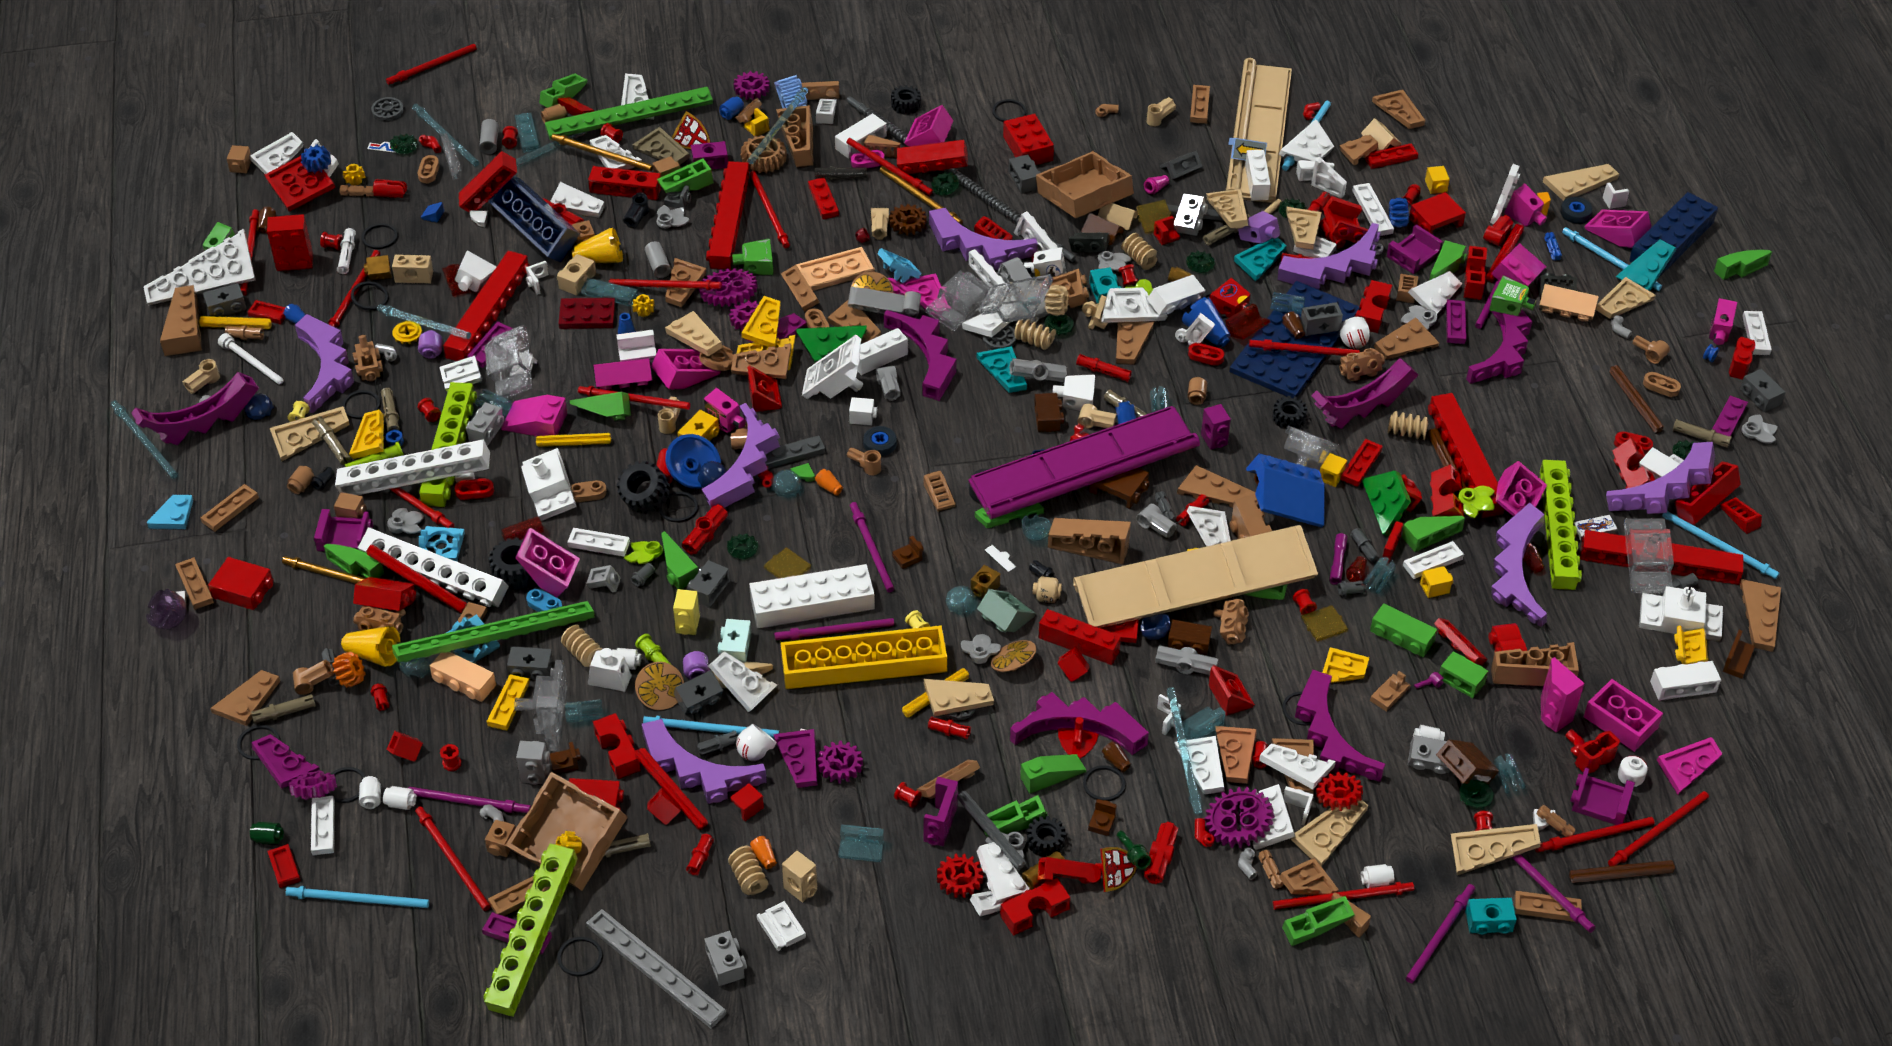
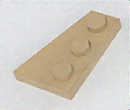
M1287 207L1286 213L1295 246L1313 250L1322 212Z
M924 679V686L934 717L994 705L989 684Z

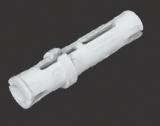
M351 228L344 231V238L340 244L342 249L337 271L340 274H347L349 272L351 254L355 248L354 238L356 231Z

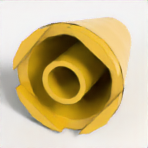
M609 228L575 245L574 250H572L573 257L578 254L594 260L595 263H619L623 261L622 250L620 251L619 245H621L616 230L613 228Z
M385 626L347 633L342 638L341 646L345 652L352 651L359 658L386 667L392 666L397 661L393 654L392 645H396L397 642L401 643L396 628Z

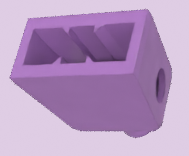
M1265 211L1249 217L1248 226L1238 229L1240 240L1255 243H1264L1280 235L1277 218Z

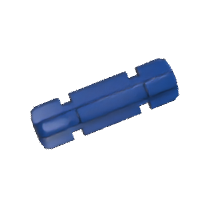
M1547 232L1544 238L1551 258L1554 261H1559L1562 254L1559 250L1555 234Z

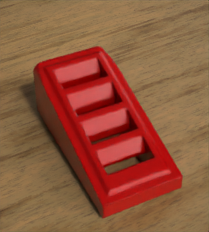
M985 216L974 226V232L994 239H1000L1001 237H1003L1002 240L1013 239L1010 233Z
M1735 497L1721 504V509L1746 534L1761 527L1762 515Z

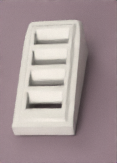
M819 100L816 111V123L833 124L837 100Z
M1298 161L1296 173L1299 181L1312 180L1313 171L1311 170H1314L1315 161ZM1327 163L1332 169H1334V163Z

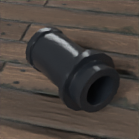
M326 466L318 475L312 477V486L318 490L323 489L326 483L335 476L334 470Z
M1034 560L1029 566V570L1040 577H1054L1053 569L1044 566L1037 560Z

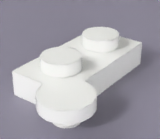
M1200 313L1187 330L1183 328L1178 329L1175 337L1183 343L1188 341V345L1201 343L1215 324Z

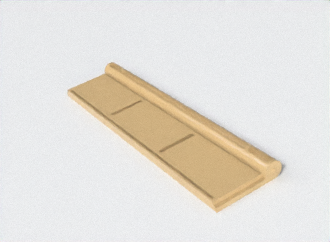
M1253 58L1244 60L1233 138L1267 143L1265 157L1270 179L1269 199L1251 200L1245 168L1246 161L1230 158L1226 191L1241 189L1243 200L1273 203L1277 195L1281 155L1279 153L1283 145L1292 69L1256 65V61Z
M1301 525L1074 577L1073 586L1076 592L1079 593L1088 624L1103 628L1311 579L1317 576L1318 572Z

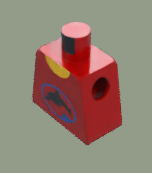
M1233 278L1227 280L1210 294V299L1217 311L1231 319L1237 317L1240 313L1249 317L1254 311V308L1249 305L1250 293Z

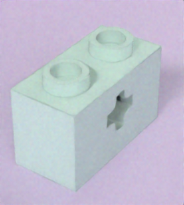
M726 619L725 627L721 628V639L723 640L718 644V654L725 651L742 663L747 661L751 638L750 620Z

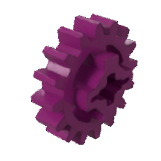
M749 71L748 74L743 72V76L737 75V79H734L733 83L736 95H740V98L746 97V100L749 98L755 100L756 97L761 99V95L766 96V92H769L770 88L768 77H764V73L758 74V71L755 73Z
M748 300L745 304L740 302V306L734 305L735 309H730L731 313L729 314L731 326H735V329L741 328V331H743L759 305L757 301L751 303Z
M839 741L838 745L831 742V747L825 745L824 751H820L819 758H817L819 772H823L824 778L830 776V782H833L835 779H838L839 783L842 782V779L849 782V777L856 778L857 772L861 773V766H863L861 751H857L856 745L850 747V742H847L846 745H843L842 741Z
M323 771L302 773L297 779L291 780L289 787L291 796L295 795L296 798L302 796L303 799L325 796L329 791H334L337 784L334 774H324Z

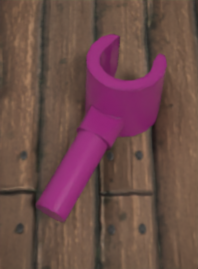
M1433 672L1429 679L1414 684V687L1418 689L1432 683L1438 688L1443 685L1444 682L1442 680L1444 678L1438 672Z

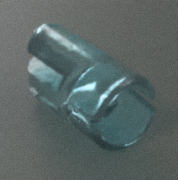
M1273 292L1270 310L1294 311L1296 314L1302 313L1305 297Z
M1159 386L1158 393L1155 387L1151 389L1152 413L1156 412V408L1159 411L1170 407L1168 390L1165 387Z
M483 389V393H480L478 396L479 399L475 400V405L482 407L486 402L501 407L502 410L510 411L512 406L509 399L487 389ZM502 411V414L505 417L507 413Z
M1386 557L1378 559L1363 582L1366 585L1374 575L1375 579L1369 586L1370 589H1373L1381 580L1382 583L1376 590L1378 594L1396 569L1393 561L1386 566L1389 560Z
M602 700L566 702V722L595 721L603 718L601 714L603 712Z
M1506 753V762L1502 755L1496 757L1494 765L1500 771L1498 775L1505 793L1510 792L1506 778L1513 792L1518 791L1516 779L1520 789H1525L1526 786L1513 755Z

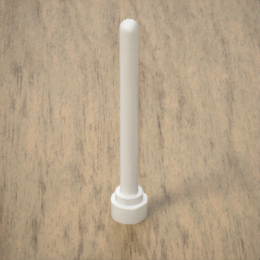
M224 333L219 337L218 345L223 349H231L279 385L283 384L284 380L282 377L235 344L234 338L231 335Z

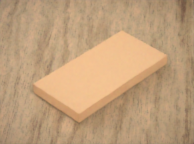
M862 247L796 264L812 291L854 280L865 272H875Z

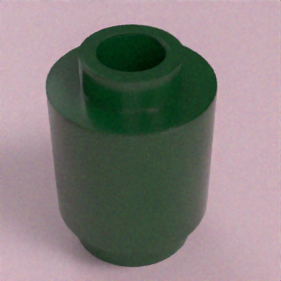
M257 822V824H252L250 828V839L256 843L278 844L284 837V829L280 823Z

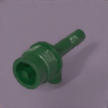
M1119 831L1117 837L1128 849V861L1140 870L1148 868L1151 864V857L1146 848L1141 844L1135 845L1124 831Z

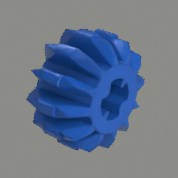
M317 144L315 147H312L310 145V148L304 149V153L301 154V163L308 172L316 174L317 171H320L322 173V170L328 169V165L331 164V155L324 146L320 147Z
M1395 198L1389 202V220L1393 227L1401 228L1408 224L1409 206L1405 198Z

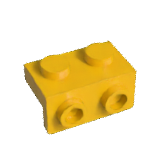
M1681 625L1677 626V634H1674L1675 643L1678 646V649L1675 650L1677 661H1681L1684 665L1708 662L1707 640L1704 628L1684 632Z

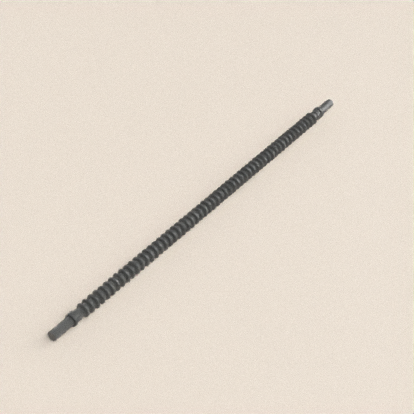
M849 96L847 98V102L857 108V111L863 113L865 117L874 114L886 123L887 133H890L891 136L906 145L904 142L908 134L853 97ZM957 169L941 170L951 179L958 182V184L964 186L965 189L971 191L972 194H975V196H978L989 206H992L996 211H999L1003 216H1006L1010 221L1018 224L1021 217L1020 214L1016 211L1014 212L1013 209L1009 206L1007 207L1006 204L1002 201L1000 202L999 199L993 197L992 194L986 192L985 189L979 187L978 184ZM1047 234V236L1051 239L1052 242H1054L1057 245L1058 248L1063 249L1064 257L1070 260L1071 262H1074L1076 256L1070 253L1068 250H1066L1063 245L1057 243V240H1053V237H1050Z

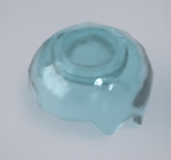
M791 470L779 471L773 477L771 489H774L777 496L783 497L794 496L801 488L799 476Z
M1026 515L1021 520L1023 534L1029 540L1038 541L1048 537L1051 522L1047 518L1035 515L1032 519H1029Z
M956 586L947 593L945 603L949 610L954 611L958 615L962 612L971 614L977 607V598L969 587Z
M429 656L412 659L408 662H399V668L408 677L415 675L418 678H423L431 671L432 659Z

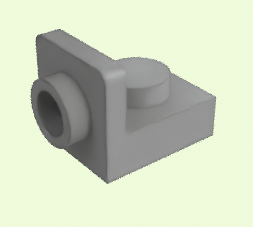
M608 565L591 569L586 584L590 589L607 586L611 592H616L621 578L615 569Z

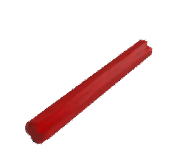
M1515 224L1486 275L1487 281L1495 282L1496 278L1491 273L1513 250L1523 233V225Z
M645 748L639 749L635 753V757L698 829H703L708 824L707 819Z

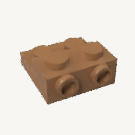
M1079 269L1045 280L1047 289L1053 285L1067 288L1070 308L1083 305L1087 302V298L1090 297L1089 290L1085 287V285H1088L1085 274H1081Z

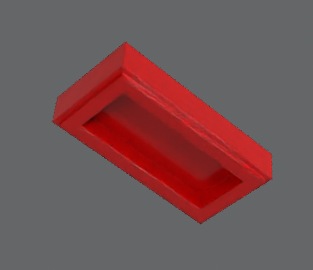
M255 300L247 313L248 317L269 318L272 323L281 325L285 319L283 312L286 307Z
M1396 521L1384 548L1382 561L1390 562L1401 537L1403 523Z
M289 844L267 851L279 888L301 881Z

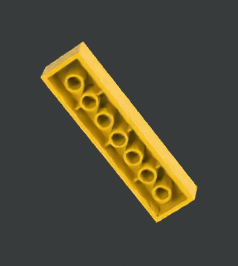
M942 625L781 642V657L786 689L947 672V653Z

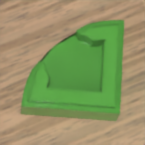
M809 463L790 468L791 474L795 478L805 479L807 482L815 481V475Z

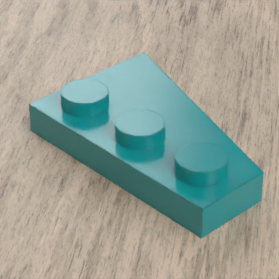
M1278 237L1271 238L1264 243H1259L1235 255L1234 262L1257 281L1286 251L1287 245Z
M1661 239L1658 240L1621 271L1616 278L1622 281L1627 277L1650 291L1676 251V247Z
M1012 346L976 353V358L1008 393L1027 390V383L1023 376L1010 374V362L1013 358L1017 359Z

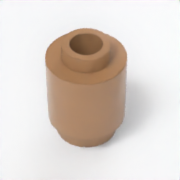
M560 104L541 111L544 124L545 122L562 119L567 116L565 107Z
M1195 377L1189 381L1188 399L1194 405L1202 404L1206 399L1207 381L1201 377Z
M299 466L288 479L287 488L294 494L304 492L314 476L312 469L307 466Z

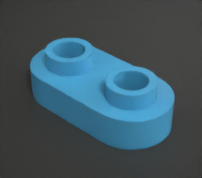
M533 589L527 593L528 606L538 612L562 607L560 599L541 589Z

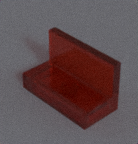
M1250 304L1225 320L1231 337L1244 340L1269 324L1270 319L1262 318L1257 305Z

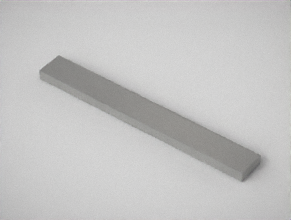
M603 909L586 922V926L710 1029L727 1014L722 1006Z

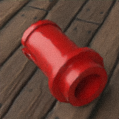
M1417 184L1410 185L1403 197L1407 200L1408 206L1421 194V188Z
M380 683L373 685L370 692L375 699L377 710H386L390 706L386 696L387 688Z
M1263 741L1255 743V755L1252 758V763L1256 768H1264L1267 765L1259 761L1260 754L1268 747V744Z

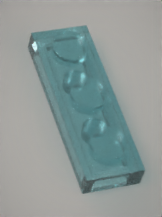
M522 113L515 115L523 153L540 150L532 114Z
M587 278L581 288V295L594 298H615V303L632 306L633 299H636L638 296V290Z

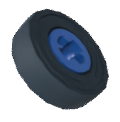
M1569 197L1562 202L1560 213L1565 220L1571 223H1584L1592 215V205L1581 197Z
M876 426L866 431L863 445L866 451L876 450L881 456H886L895 450L897 437L890 428Z

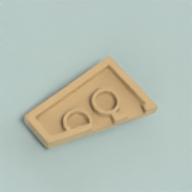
M1625 277L1596 305L1595 310L1611 319L1615 315L1623 314L1653 301L1656 295Z

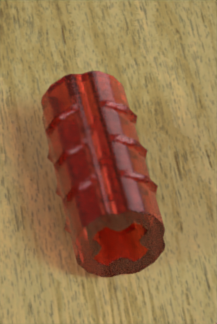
M536 516L503 528L501 533L504 541H507L506 539L509 538L511 540L515 538L522 540L525 538L529 528L538 533H543L544 529L540 518Z

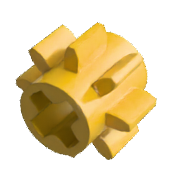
M350 164L346 167L347 171H343L346 183L351 185H359L362 183V178H366L362 166L359 167L357 164Z
M642 294L633 299V312H637L638 316L646 317L651 312H654V299L650 300L649 295Z
M565 831L564 834L557 837L556 845L574 849L575 853H580L582 840L580 837L575 836L574 831Z

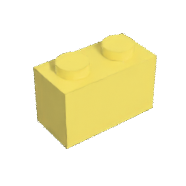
M678 589L673 606L676 633L696 635L700 618L698 592Z

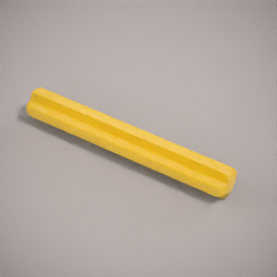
M201 316L199 319L201 327L226 328V326L241 327L245 325L248 328L271 329L272 326L271 319Z
M610 433L536 437V445L538 447L611 443Z
M962 668L946 678L945 681L964 682L969 678V672ZM923 693L903 706V714L906 717H910L929 705L927 693Z

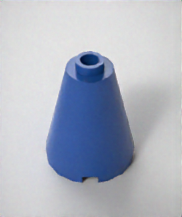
M1203 297L1196 301L1190 307L1192 310L1189 314L1187 312L1184 313L1182 322L1187 327L1191 326L1200 313L1215 324L1205 337L1206 340L1215 346L1223 347L1230 341V333L1209 297L1208 299Z

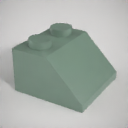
M993 589L987 591L977 608L983 613L981 616L990 622L993 621L997 624L996 628L1004 633L1007 631L1016 632L1036 615L1034 611L1009 592Z

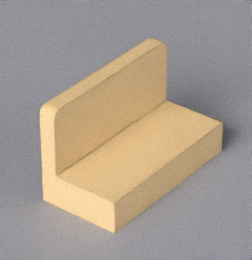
M1375 118L1361 133L1363 136L1371 135L1378 142L1377 151L1386 149L1390 144L1394 147L1402 144L1383 123Z
M1111 203L1101 207L1098 216L1124 227L1125 230H1129L1133 218L1137 219L1139 212Z

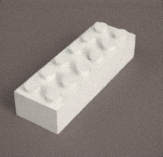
M867 564L749 583L750 598L757 629L875 609L874 591Z

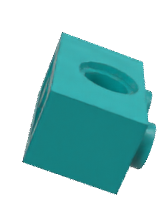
M1111 267L1090 270L1089 284L1096 303H1099L1102 295L1107 297V293L1111 288H1121V286L1117 285V276L1113 274Z
M1512 898L1468 899L1465 913L1470 933L1513 932L1517 919Z

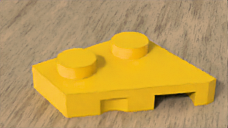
M1330 647L1322 673L1332 676L1331 683L1363 679L1369 657Z

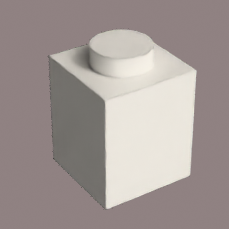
M852 397L849 409L850 424L872 426L873 418L877 417V407H874V399Z

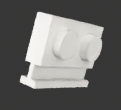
M1316 236L1313 250L1299 248L1294 245L1293 252L1312 258L1327 257L1334 253L1337 244Z
M475 356L440 367L444 387L447 392L450 382L475 384L482 381Z
M785 901L765 910V913L761 915L760 913L757 914L758 922L777 951H780L784 946L788 947L806 938L805 931Z

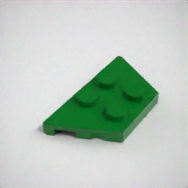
M867 325L796 329L797 336L802 340L805 349L810 353L813 362L816 363L853 336L857 335L862 340L867 332Z
M1397 471L1367 477L1362 480L1382 534L1386 537L1390 536L1391 532L1389 529L1394 521L1399 522L1403 512L1411 503L1401 474Z

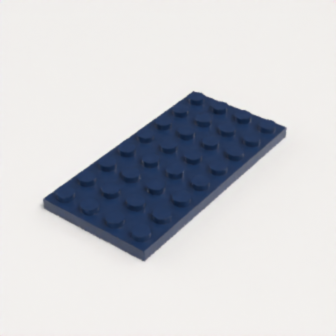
M1295 281L1251 340L1264 341V339L1272 340V342L1334 348L1341 338L1340 330L1309 336L1304 335L1302 338L1296 339L1283 325V316L1288 312L1294 311L1301 320L1302 308L1337 302L1343 314V322L1349 318L1356 317L1357 310H1360V308L1345 300ZM1248 343L1230 366L1229 372L1286 397L1291 396L1293 399L1294 396L1298 397L1328 354L1276 349L1267 351L1263 350V348L1249 347Z

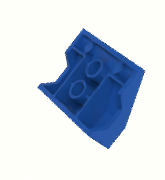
M1259 453L1247 466L1246 470L1257 474L1259 483L1255 495L1261 511L1322 528L1324 526V482L1319 470Z

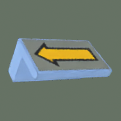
M1229 138L1228 145H1233L1231 159L1246 161L1247 150H1264L1266 154L1267 143Z

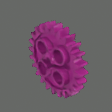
M734 268L732 271L726 269L725 272L719 270V273L713 272V276L707 275V279H702L703 281L721 282V289H712L711 291L699 289L704 302L708 301V304L714 303V306L721 304V307L727 304L729 307L732 303L737 305L739 301L744 303V299L750 300V296H754V292H757L758 285L756 276H753V273L749 274L748 270L743 272V269L736 271V268Z
M1238 787L1237 792L1229 789L1228 795L1222 792V798L1215 797L1216 804L1210 803L1211 809L1206 810L1207 816L1205 821L1207 830L1214 836L1216 842L1221 841L1223 846L1229 842L1231 848L1234 847L1235 843H1238L1239 848L1245 842L1250 846L1251 840L1257 843L1258 836L1264 838V831L1270 832L1269 825L1274 824L1272 818H1275L1269 798L1264 797L1263 792L1258 794L1257 789L1250 792L1249 787H1246L1244 791H1241L1240 787ZM1239 803H1240V810H1241L1240 817H1239V811H1238V804H1239ZM1239 820L1241 822V831H1239Z

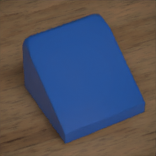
M443 203L429 205L422 214L421 219L438 222L444 213Z

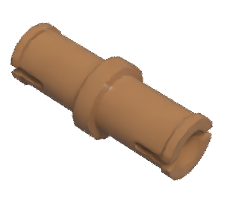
M245 325L241 327L226 326L225 333H228L233 338L262 340L264 337V333H261L264 332L263 328H248Z

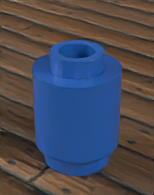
M737 96L731 97L720 105V115L730 120L742 111L744 103Z
M1130 401L1118 403L1119 407H1115L1118 424L1136 419L1134 404L1130 405Z

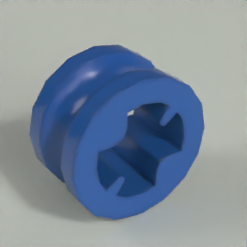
M1710 344L1704 352L1703 359H1709V362L1712 363L1717 357L1720 348H1714Z
M391 430L385 436L388 447L395 445L396 442L401 447L404 443L403 435L398 430Z

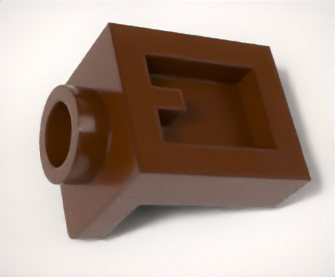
M910 536L909 544L893 551L892 557L904 569L922 561L924 548L920 541H917L914 536Z
M573 741L569 742L570 749L550 753L553 773L560 774L579 769L577 761L581 760L579 748H574Z
M1097 799L1088 831L1109 836L1116 818L1117 805L1110 801Z

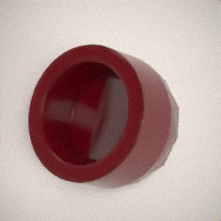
M864 227L855 234L856 240L860 243L870 240V236Z

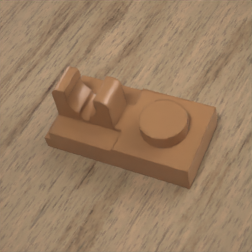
M1398 671L1397 676L1393 674L1373 693L1370 701L1387 712L1410 688L1411 685L1405 682L1406 675Z

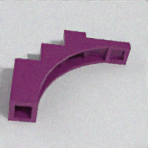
M886 310L884 313V328L891 330L899 328L904 335L916 343L926 357L929 368L922 383V396L940 401L956 373L957 359L946 356L948 353V339L938 336L940 333V320L924 315L919 320Z
M1521 310L1518 316L1491 311L1501 327L1503 342L1499 349L1486 361L1469 366L1466 380L1470 384L1499 374L1508 378L1522 372L1524 359L1521 355L1526 352L1528 340L1525 336L1529 335L1532 324L1531 319L1523 310Z
M1399 358L1381 376L1358 390L1339 396H1324L1316 390L1312 397L1316 400L1314 404L1327 417L1325 420L1332 427L1336 425L1342 429L1354 416L1359 414L1365 418L1377 405L1384 404L1389 407L1419 374L1404 360Z
M237 372L222 389L196 405L163 413H150L135 408L132 411V415L138 426L142 428L147 427L159 433L160 439L163 442L179 445L190 430L206 434L217 418L233 422L258 391L259 387L252 377Z
M1312 670L1298 701L1295 718L1304 722H1312L1308 730L1307 740H1313V746L1323 748L1320 755L1321 761L1328 762V759L1336 761L1335 767L1330 772L1337 774L1341 768L1350 773H1356L1370 780L1380 782L1383 777L1385 763L1365 757L1350 746L1340 735L1331 720L1327 706V694L1330 689L1332 676Z
M1053 692L1042 696L1037 701L1036 711L1031 712L1022 721L1014 723L1010 728V741L1017 745L1030 735L1059 728L1075 729V719L1082 717L1084 720L1083 730L1097 733L1119 743L1131 755L1148 745L1149 732L1117 702L1110 706H1105L1100 712L1085 697L1072 702L1068 707Z

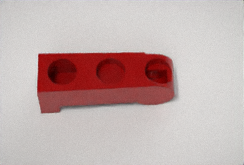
M1044 857L1039 859L1037 880L1049 881L1053 880V876L1079 879L1084 884H1090L1100 879L1101 870L1092 863Z

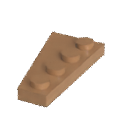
M1197 465L1177 490V494L1183 496L1184 493L1190 494L1195 499L1200 494H1204L1207 496L1206 499L1212 500V503H1226L1231 508H1233L1235 499L1255 494L1254 491Z
M1741 579L1740 589H1742V599L1746 606L1745 613L1749 621L1748 628L1751 643L1755 648L1773 652L1776 640L1781 587Z

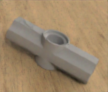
M1013 358L1009 366L1011 375L1030 377L1036 380L1045 379L1064 382L1067 375L1065 365L1044 363L1039 360L1029 361ZM1041 367V371L1035 374V370Z
M1159 645L1155 663L1176 667L1183 674H1191L1194 671L1210 675L1211 667L1213 665L1217 666L1219 659L1200 655L1190 647L1178 650Z

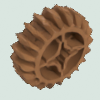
M760 135V137L754 136L753 139L748 138V142H744L741 148L742 162H748L749 170L758 171L759 174L761 172L767 174L768 171L773 172L774 169L779 170V167L783 166L784 162H786L787 150L784 142H781L780 139H775V136Z

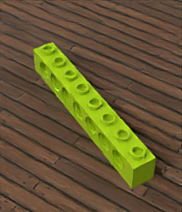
M450 382L431 450L465 443L466 426L469 422V416L473 415V402L477 400V392L473 389V383ZM454 476L422 482L419 492L421 502L427 506L445 507L447 499H450V486L454 484Z
M1543 460L1539 473L1540 479L1547 484L1542 494L1551 586L1552 589L1576 590L1577 583L1581 582L1582 573L1581 570H1578L1580 556L1576 554L1578 551V541H1575L1576 526H1573L1575 512L1571 511L1573 497H1570L1571 483H1568L1570 469H1567L1566 461Z
M550 843L547 850H544L540 868L535 871L533 876V885L526 892L523 909L520 908L518 911L516 926L509 933L508 945L501 952V962L492 974L491 986L484 993V1003L488 1010L514 1017L578 860L574 849ZM552 868H558L556 871L550 872ZM550 887L549 890L542 891L543 888ZM542 906L540 910L534 911L536 907ZM534 926L532 930L525 931L527 927ZM520 946H526L523 950L517 951ZM512 966H518L515 970L509 971ZM504 986H509L507 990L501 991Z

